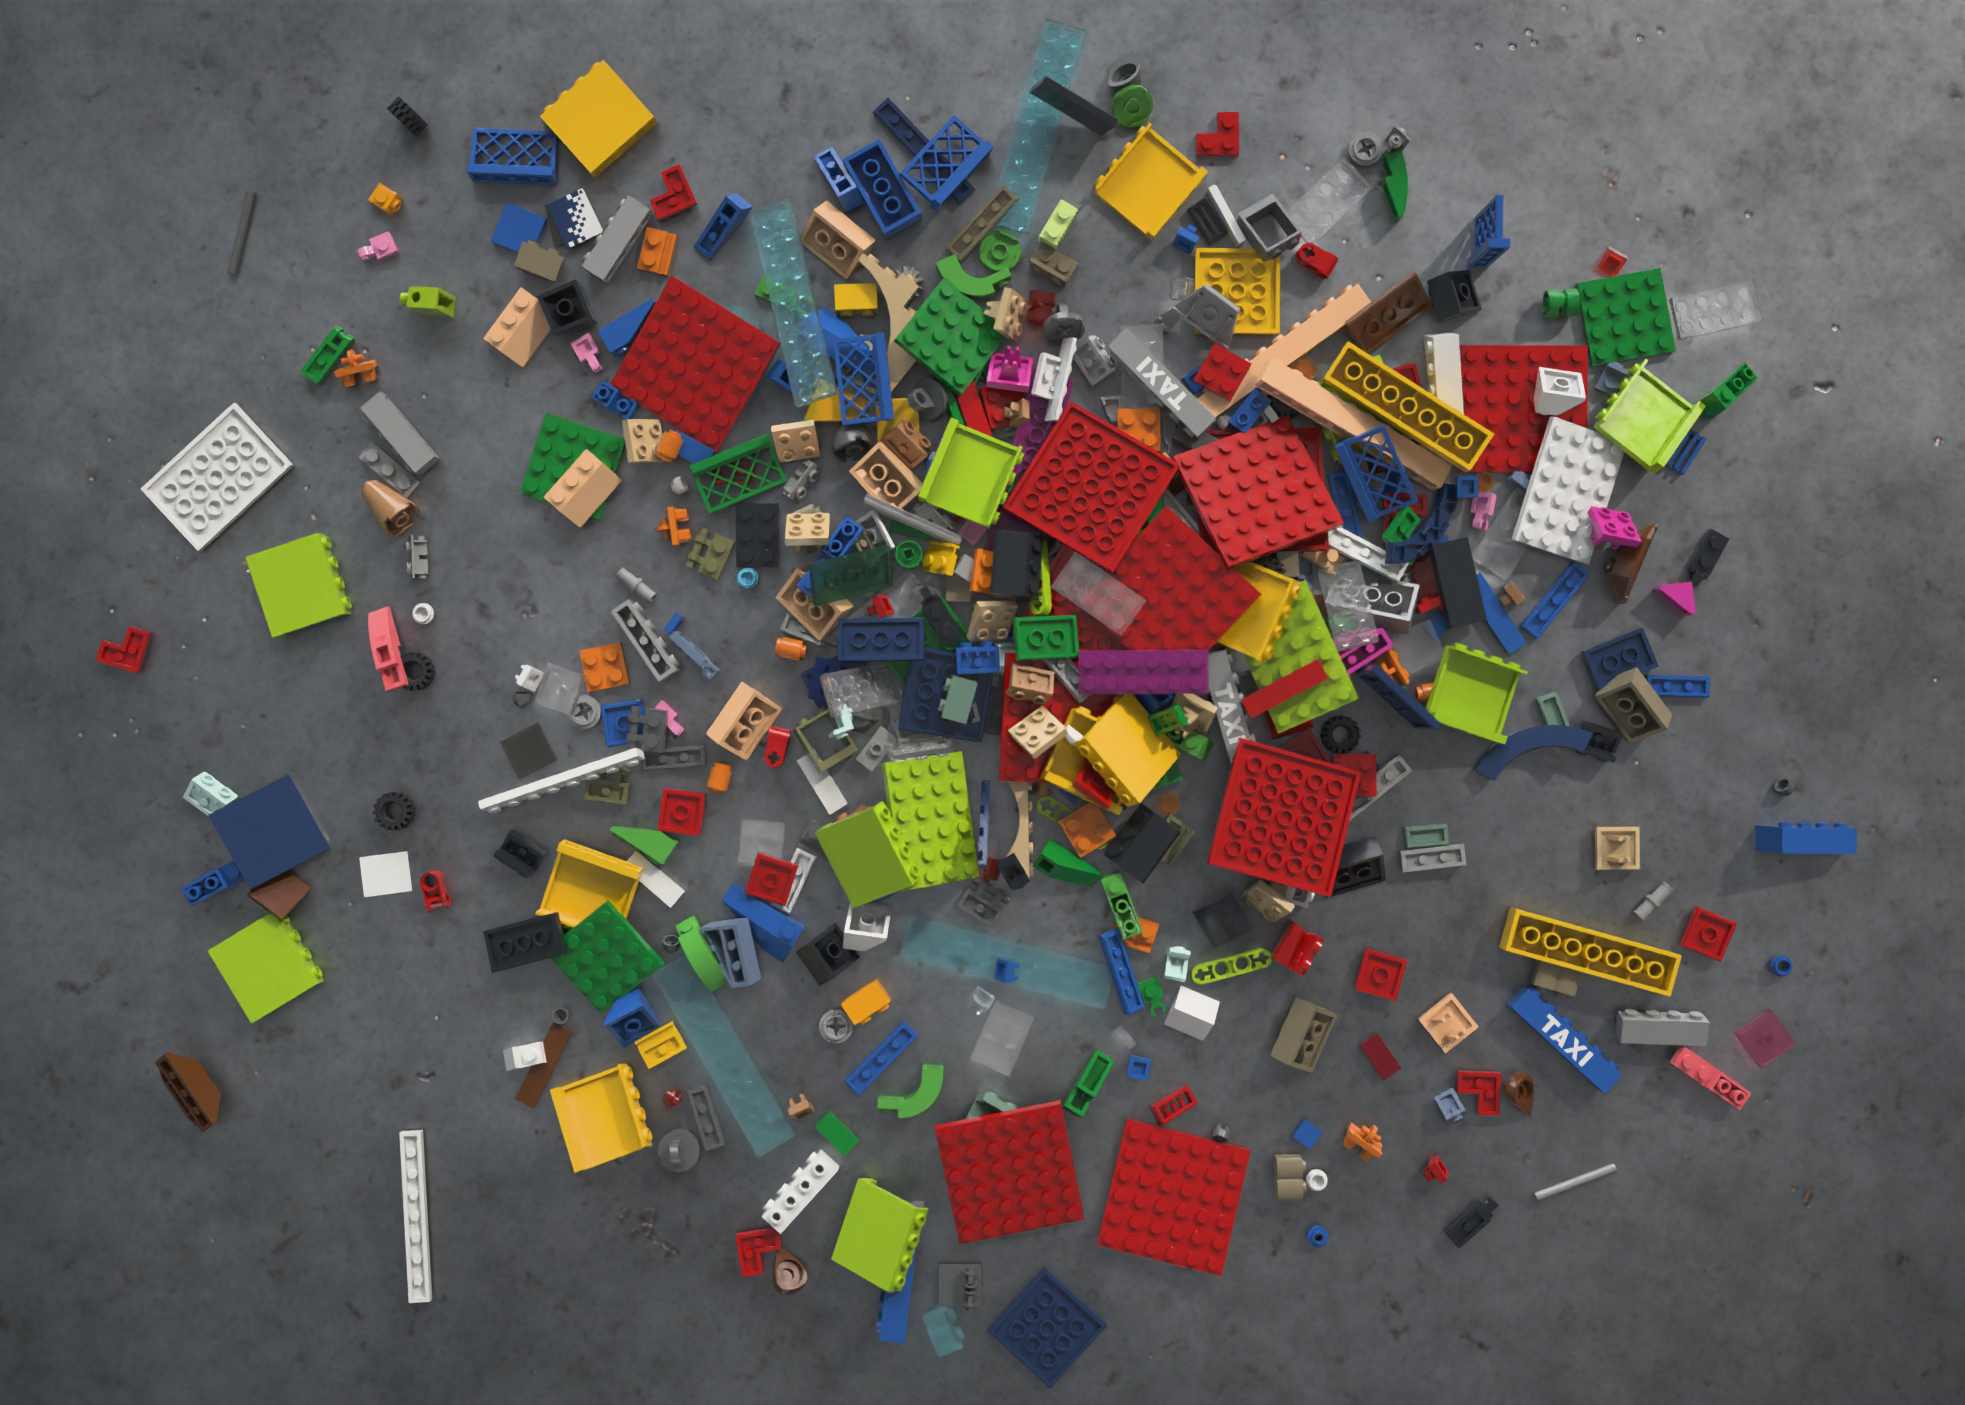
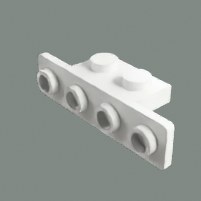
M1074 337L1063 338L1059 357L1047 353H1040L1031 395L1049 400L1045 421L1047 422L1058 421L1062 414V402L1067 392V380L1072 371L1071 362L1076 352L1077 339Z

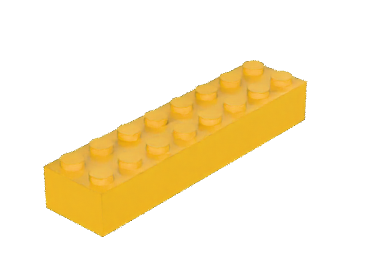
M1348 341L1322 380L1331 388L1465 473L1472 469L1494 435L1491 431Z
M1513 907L1509 909L1499 948L1509 952L1670 997L1682 955Z

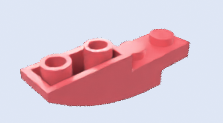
M387 606L369 613L368 629L376 670H379L381 673L385 691L391 692L409 685L398 649L401 645L390 607Z
M1680 1045L1669 1061L1684 1074L1739 1111L1752 1094L1683 1045Z

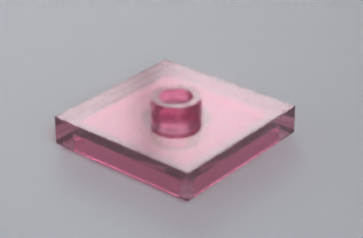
M1769 1008L1734 1033L1759 1068H1764L1796 1044Z

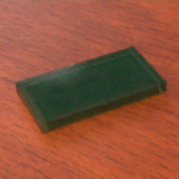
M888 545L809 564L812 604L814 606L893 587L890 547Z

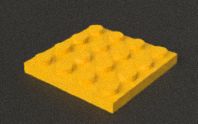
M1195 248L1194 291L1204 284H1208L1240 308L1233 334L1279 335L1280 256L1275 260L1270 259L1264 263L1253 248ZM1194 327V334H1203Z

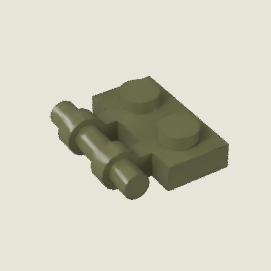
M702 527L699 534H696L694 538L696 541L691 552L689 551L686 556L688 559L685 566L693 569L695 562H699L701 566L698 572L719 580L735 541L717 533L710 540L706 538L710 530ZM703 544L709 546L704 558L699 556Z
M623 766L619 768V771L610 773L615 775L614 781L603 780V775L607 774L606 772L599 774L600 777L597 779H586L584 799L618 804L628 803L630 783L622 782V777H631V768H624Z

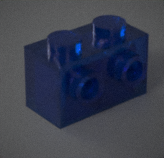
M816 656L808 694L809 699L835 704V700H839L841 688L838 687L839 680L844 679L846 667H843V662L839 663L836 660Z

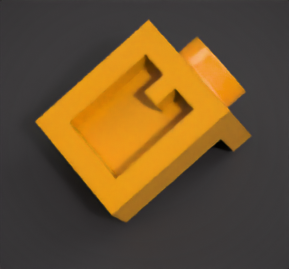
M379 183L368 200L392 216L393 213L400 209L403 198Z

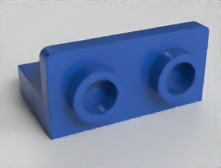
M1254 388L1228 420L1227 426L1231 430H1236L1237 428L1240 432L1246 433L1269 406L1271 400Z
M993 641L981 642L979 646H972V642L959 643V647H955L957 674L1000 672L999 646L994 645Z

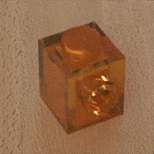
M1306 352L1287 365L1292 370L1300 371L1310 381L1315 378L1313 374L1318 370Z

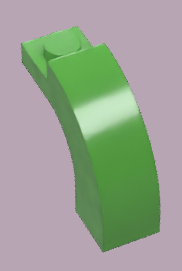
M955 254L936 262V268L940 277L948 279L958 288V291L964 293L972 300H984L995 297L994 287H997V289L1003 288L1011 280V273L1008 268L985 278L972 277L961 268Z
M693 915L675 925L680 936L678 937L679 942L704 985L711 992H714L728 984L718 965L720 964L719 960L711 952L704 935L699 930L701 927L698 919Z
M923 1064L921 1084L913 1094L905 1097L879 1096L877 1108L882 1109L883 1112H895V1109H898V1118L912 1117L925 1111L939 1095L943 1082L944 1065Z

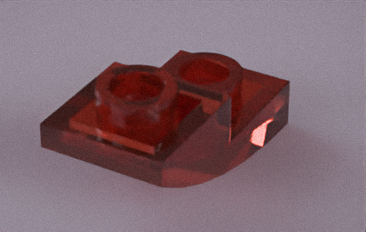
M1428 551L1423 556L1417 557L1411 565L1415 582L1420 585V598L1439 592L1431 555Z

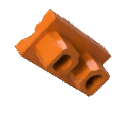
M348 350L347 357L341 358L343 365L349 363L350 365L338 368V370L334 371L336 378L340 377L344 387L357 384L354 373L361 372L364 382L373 381L376 379V359L358 363V361L364 360L363 354L356 355L354 350Z
M667 507L669 525L667 517L660 518L661 526L656 527V532H663V539H669L670 531L672 545L675 547H680L682 543L692 541L690 529H679V522L689 521L688 510Z
M1389 649L1373 659L1375 665L1380 666L1400 686L1410 682L1408 679L1410 675L1406 669L1401 667L1398 661L1399 656L1395 650Z
M1353 1123L1348 1125L1347 1134L1343 1140V1145L1346 1148L1353 1150L1358 1144L1362 1147L1359 1155L1367 1162L1374 1157L1379 1159L1382 1155V1143L1379 1142L1381 1137L1376 1134L1378 1128L1375 1125L1369 1128L1364 1125L1359 1128Z

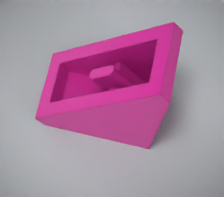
M1692 582L1661 585L1653 588L1655 593L1685 616L1693 615L1696 612Z

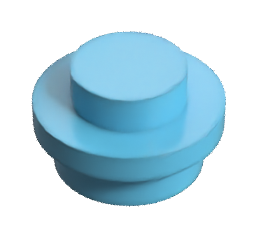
M752 568L742 569L737 576L739 585L745 589L754 588L759 580L757 572Z

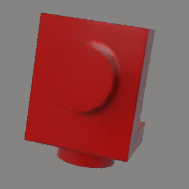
M1430 595L1418 600L1419 604L1415 607L1416 614L1437 607L1439 613L1445 617L1440 595L1430 598Z

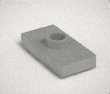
M880 725L855 760L873 772L895 743L897 737Z

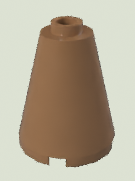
M370 480L363 485L361 494L384 534L388 537H391V534L395 537L400 536L414 525L413 519L415 515L417 517L420 515V509L415 503L378 480Z

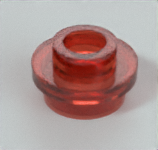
M671 1088L666 1093L663 1103L666 1104L668 1109L679 1105L682 1096H680L681 1090Z

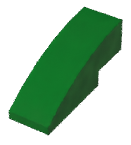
M1402 149L1387 154L1382 159L1387 177L1381 182V186L1395 223L1399 222L1404 216L1408 194V176Z
M1096 1050L1072 1087L1062 1108L1078 1118L1083 1117L1115 1060Z

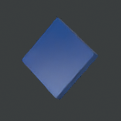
M507 202L491 242L518 253L522 241L526 243L528 240L536 243L539 242L547 219Z
M643 699L600 706L606 747L628 744V740H626V734L629 733L630 726L628 715L631 714V706L640 707L639 715L645 716ZM638 722L637 734H643L644 723Z

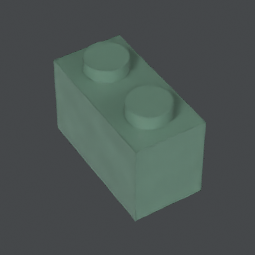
M951 674L950 679H946L943 691H947L945 699H941L938 706V711L941 712L940 716L966 724L978 684L977 681Z

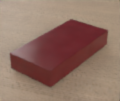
M1378 1033L1373 1034L1359 1044L1383 1080H1386L1401 1069Z

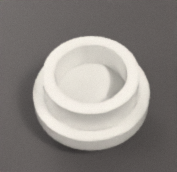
M418 604L413 609V619L419 624H428L434 618V610L428 604Z
M1319 1169L1311 1170L1306 1176V1183L1313 1191H1321L1327 1185V1176Z

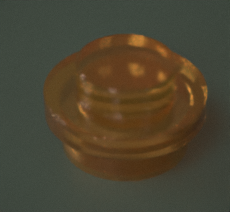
M1478 472L1475 474V476H1478V491L1487 492L1493 488L1495 480L1490 472Z
M1167 792L1161 796L1160 807L1164 812L1175 813L1179 810L1181 800L1177 794Z

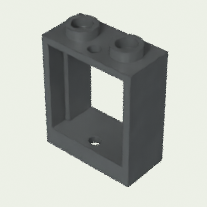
M1274 194L1269 195L1237 215L1236 222L1244 237L1264 263L1270 259L1275 260L1282 252L1287 249L1292 250L1299 244L1302 231ZM1271 214L1288 237L1267 248L1251 227V224Z

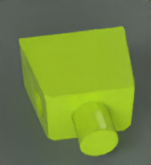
M410 286L408 293H401L400 304L419 314L454 317L456 297L440 288Z

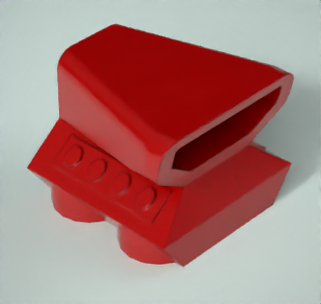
M1289 919L1270 957L1303 976L1309 969L1314 956L1320 950L1324 939L1311 931L1304 932L1294 921Z

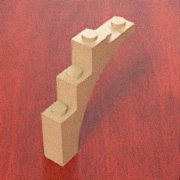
M862 253L858 261L872 274L881 287L889 310L890 340L887 357L892 394L917 362V360L897 345L894 340L916 313L912 308L909 307L907 310L905 307L920 289L917 285L919 281L909 273L907 276L902 273L898 279H895L896 274L888 267L885 269L878 265L880 261L872 254L867 256Z

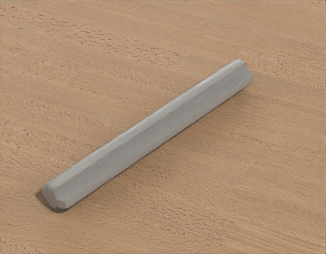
M869 494L864 497L862 505L946 543L960 545L962 541V536Z

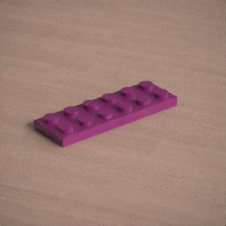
M1209 649L1079 651V693L1208 694Z

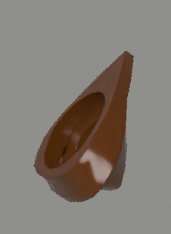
M1518 1071L1504 1083L1505 1095L1513 1107L1531 1116L1534 1096L1533 1079L1531 1076Z
M782 1247L777 1250L772 1273L774 1288L781 1295L794 1294L805 1286L807 1271L787 1250Z

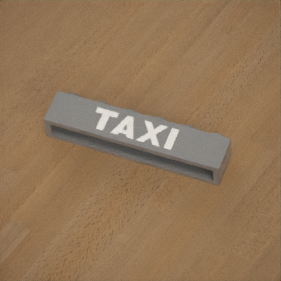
M1127 328L1108 346L1111 351L1109 355L1117 363L1121 361L1126 366L1124 368L1125 372L1131 378L1136 376L1141 381L1139 386L1146 393L1151 391L1156 396L1153 400L1161 408L1166 406L1171 411L1168 415L1176 423L1180 421L1185 426L1183 430L1191 438L1195 436L1199 440L1217 422L1216 418Z
M1225 647L1209 651V689L1214 706L1218 707L1216 714L1232 765L1238 738L1254 742L1256 740L1254 733L1249 734L1247 726L1251 725L1248 713H1243L1242 705L1244 704L1241 701L1244 698L1242 692H1237L1236 685L1240 684L1237 672L1232 673L1230 665L1234 664L1231 652H1226Z

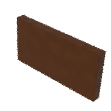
M1412 271L1346 320L1345 324L1357 347L1369 354L1430 309L1432 304L1417 273Z

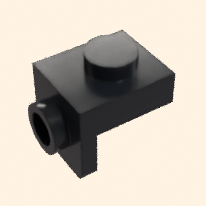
M1015 853L996 863L1011 891L1021 889L1030 882Z

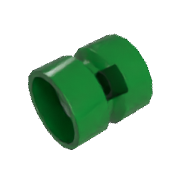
M1564 289L1562 292L1559 290H1546L1542 300L1544 317L1555 318L1559 317L1560 314L1563 317L1577 316L1580 308L1578 290Z
M903 541L895 551L896 560L904 569L914 570L922 564L923 551L915 541Z

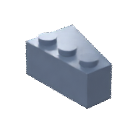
M748 917L714 921L699 928L701 934H705L709 941L711 952L716 954L720 962L718 965L731 988L751 986L761 979Z

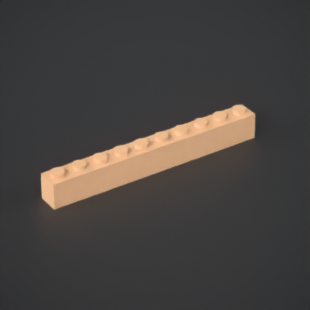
M1359 284L1354 287L1351 285L1347 286L1340 292L1341 296L1336 300L1332 297L1323 304L1324 308L1317 312L1315 309L1309 313L1304 323H1295L1288 329L1290 333L1284 337L1280 334L1271 341L1272 346L1267 349L1262 347L1255 352L1254 355L1256 357L1248 361L1252 365L1231 402L1207 389L1203 390L1204 394L1199 398L1194 397L1216 418L1222 412L1227 411L1248 396L1254 388H1258L1254 384L1267 361L1271 358L1279 359L1285 363V366H1290L1346 325V320L1371 303L1370 299Z
M1271 358L1267 361L1254 384L1346 440L1385 424L1377 421L1372 414L1364 413L1357 409L1358 407L1355 404L1342 400L1337 393L1322 388L1320 383L1305 378L1300 371L1292 370L1285 366V363L1279 359ZM1385 424L1404 470L1407 472V476L1431 491L1441 488L1452 465L1439 455L1429 452V449L1423 445H1417L1412 442L1411 438L1407 435L1399 434L1393 430L1392 426ZM1380 432L1373 435L1370 442L1382 446L1385 441L1383 433ZM1359 441L1352 443L1362 450L1366 446V444ZM1368 446L1366 452L1377 458L1380 449ZM1383 451L1379 460L1391 465L1393 456Z

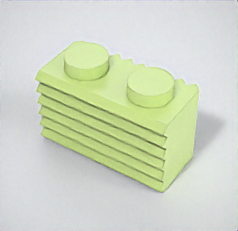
M1061 199L1040 233L1039 242H1043L1058 250L1060 243L1064 240V236H1066L1075 218H1077L1078 209Z

